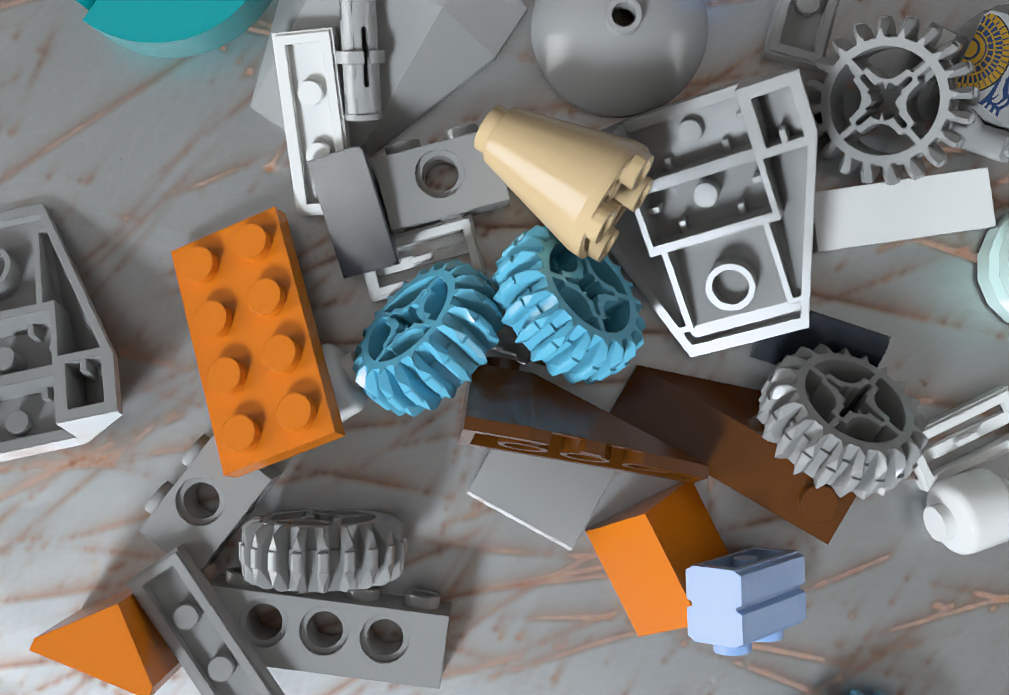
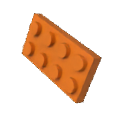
M274 206L171 251L223 475L238 478L346 436L286 214Z

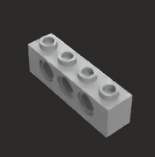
M242 567L227 568L226 574L221 573L209 582L266 667L440 689L444 672L452 603L440 601V594L436 592L409 589L405 591L404 596L381 594L380 586H371L367 590L352 589L347 592L329 591L324 594L320 592L300 594L298 591L278 592L274 588L262 589L245 581L242 575ZM270 604L276 607L282 616V627L269 628L263 625L257 616V605ZM321 611L335 614L342 623L343 632L334 636L322 633L315 624V614ZM381 619H390L401 627L403 638L395 643L383 642L376 637L373 631V623Z

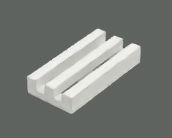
M468 215L394 235L398 248L462 231L466 242L401 258L402 261L398 265L364 273L371 302L376 303L388 300V296L395 295L403 282L380 287L379 277L466 254L470 255L471 264L469 265L476 271L480 270L483 274H486L472 216Z
M999 385L927 420L928 423L923 432L929 439L999 404L1003 409L924 448V453L917 460L918 466L914 469L917 476L915 481L920 490L928 492L937 481L975 469L1009 452V433L932 471L927 464L1008 424V386Z

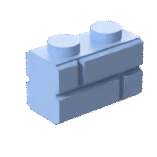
M755 546L691 565L690 568L686 569V595L692 601V606L687 607L688 636L695 642L713 644L715 653L727 656L750 654L752 652V643L755 641L776 642L784 638V629L797 625L807 619L806 592L800 589V584L805 583L804 555L799 553V550Z

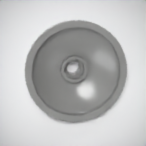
M535 0L532 12V48L544 78L552 89L568 103L582 111L600 117L630 118L669 103L679 95L695 75L707 45L708 17L704 0ZM619 9L628 10L632 14L634 22L626 27L619 26L613 21L612 13Z

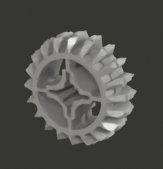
M882 15L877 22L876 37H874L867 23L859 22L853 27L856 46H853L844 37L837 36L833 39V48L840 58L836 61L825 56L818 57L816 65L819 69L828 73L826 80H808L806 88L809 91L821 92V102L810 103L813 115L821 114L823 120L822 124L817 125L818 138L827 135L831 138V141L820 152L821 156L824 159H830L843 151L845 155L839 163L838 171L844 175L850 174L862 162L861 182L867 184L875 181L881 166L887 185H896L900 182L902 164H904L908 175L913 180L923 178L925 176L923 156L936 167L944 166L948 159L939 144L944 142L951 147L960 148L966 142L962 134L951 129L953 123L973 124L977 117L976 113L971 111L958 110L959 99H974L980 95L979 87H958V78L970 75L975 71L974 63L971 61L960 62L954 66L950 65L949 61L963 47L959 40L953 39L946 42L939 49H936L935 46L942 36L943 28L933 23L925 29L918 39L919 18L910 15L906 16L901 23L898 34H896L893 17ZM896 48L912 51L923 59L913 69H906L895 78H890L880 68H874L868 61V58L874 54ZM854 74L855 78L853 81L861 92V103L858 110L849 118L850 123L847 124L843 107L844 93L850 77ZM936 76L940 91V104L936 119L928 131L923 125L925 120L918 111L917 101L919 94L930 84L929 80ZM879 86H884L885 90H897L898 86L905 87L901 90L902 94L895 101L896 106L900 110L898 114L901 117H895L894 112H883L879 116H874L879 111L878 107L884 102ZM885 124L893 128L899 136L905 135L913 146L902 152L888 153L872 149L863 144L859 139L867 132H873L879 126Z
M821 343L813 351L801 346L795 354L791 356L786 355L782 362L777 363L761 389L762 394L758 399L760 410L756 418L765 426L762 438L777 444L775 458L789 459L794 464L793 475L801 472L806 473L813 478L816 489L825 484L831 485L840 498L852 491L863 500L875 493L884 496L889 490L894 489L902 479L906 480L918 466L917 460L924 453V446L929 440L923 432L928 421L917 413L920 402L916 398L904 394L906 383L893 381L886 375L887 367L878 369L869 363L867 355L858 359L851 356L846 348H843L838 353H833L827 346Z
M302 509L296 511L283 510L280 513H266L264 516H255L243 524L242 540H239V560L242 565L244 580L262 589L274 588L278 592L298 591L300 594L305 592H320L324 594L329 591L347 592L352 589L367 590L371 586H383L401 576L405 556H407V537L404 536L403 521L390 513L365 511L364 509Z

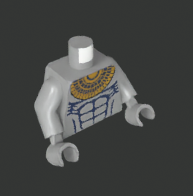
M1009 4L994 6L990 10H983L965 23L959 34L941 26L943 28L942 36L935 48L939 49L946 42L953 39L959 40L963 47L949 61L950 65L954 66L960 62L971 61L975 66V71L970 75L957 79L959 88L973 86L980 89V95L977 98L959 99L958 110L971 111L977 115L976 121L973 124L954 122L951 127L952 130L962 134L966 139L961 148L1001 163H1008ZM936 80L929 98L939 107L940 91Z

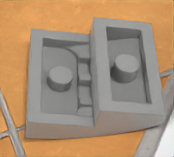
M490 449L466 494L571 551L588 524L616 470Z

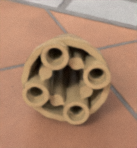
M501 105L494 107L481 123L474 140V148L483 153L484 161L558 240L570 252L581 259L589 256L597 262H601L607 256L619 234V230L614 228L626 208L633 212L639 209L654 182V179L647 176L653 164L654 156L650 154L648 147L642 143L518 107L510 110Z

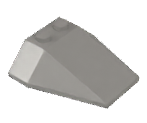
M339 0L278 1L250 107L283 130H285L271 33L336 27L339 51H342ZM376 0L379 50H385V63H379L381 105L384 119L348 121L351 147L366 144L369 156L372 157L495 61L527 13L528 8L520 0Z
M799 67L742 79L627 118L600 130L636 140L647 146L650 154L654 156L653 164L647 176L654 179L652 188L637 211L633 212L626 208L614 227L619 230V234L610 252L690 357L809 328L818 128Z
M43 203L0 212V462L88 444L122 415L117 354L53 218Z

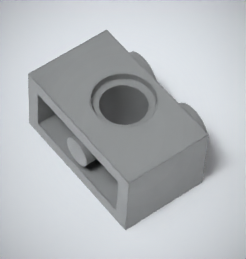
M466 124L451 128L443 132V141L421 146L419 139H410L385 147L386 156L373 159L392 232L400 234L468 215L475 216L510 207L507 185L484 161L483 153L474 148V140L478 131L477 124ZM436 164H450L458 171L456 184L446 192H435L426 186V175L430 168Z
M203 434L189 448L181 461L188 468L174 485L167 481L154 493L144 508L151 515L138 530L167 554L184 544L201 571L212 565L283 474L274 465H269L238 478L224 476L214 434L211 438ZM201 482L208 483L217 490L220 504L216 512L207 511L198 503L196 493Z

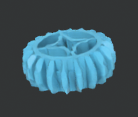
M536 225L530 231H524L495 262L497 271L491 280L494 287L498 290L493 300L505 310V315L501 322L513 328L517 335L515 343H523L531 351L532 362L542 360L546 363L548 373L552 377L562 373L571 384L583 381L591 385L598 380H604L611 374L615 375L629 365L628 361L637 355L636 350L644 344L641 332L646 328L644 319L638 314L643 306L631 293L634 287L633 283L626 281L620 273L621 265H614L607 256L601 262H597L589 256L581 259L570 252L546 226Z
M458 259L447 263L440 261L435 263L430 270L425 268L419 270L417 276L412 281H403L401 289L395 295L388 296V302L384 307L374 312L375 319L372 324L363 329L362 335L364 340L356 346L355 354L357 358L354 360L352 369L357 374L356 382L364 388V393L385 410H391L398 416L407 413L412 417L422 413L425 408L433 411L439 406L444 397L454 398L459 386L465 381L472 382L471 375L478 366L487 363L485 355L489 349L496 346L499 342L496 333L503 328L504 324L501 320L504 309L493 300L497 293V290L492 287L493 283L480 270L476 271L468 263L463 264Z

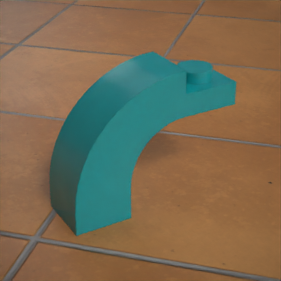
M273 0L75 1L88 10L82 20L115 44L143 55L160 58H181L204 54L233 41L259 19Z

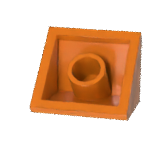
M681 481L585 529L638 637L688 627L687 607L692 606V601L686 595V569L690 568L691 565L729 554L694 483Z
M130 589L77 611L35 637L29 651L136 695H153L182 667Z

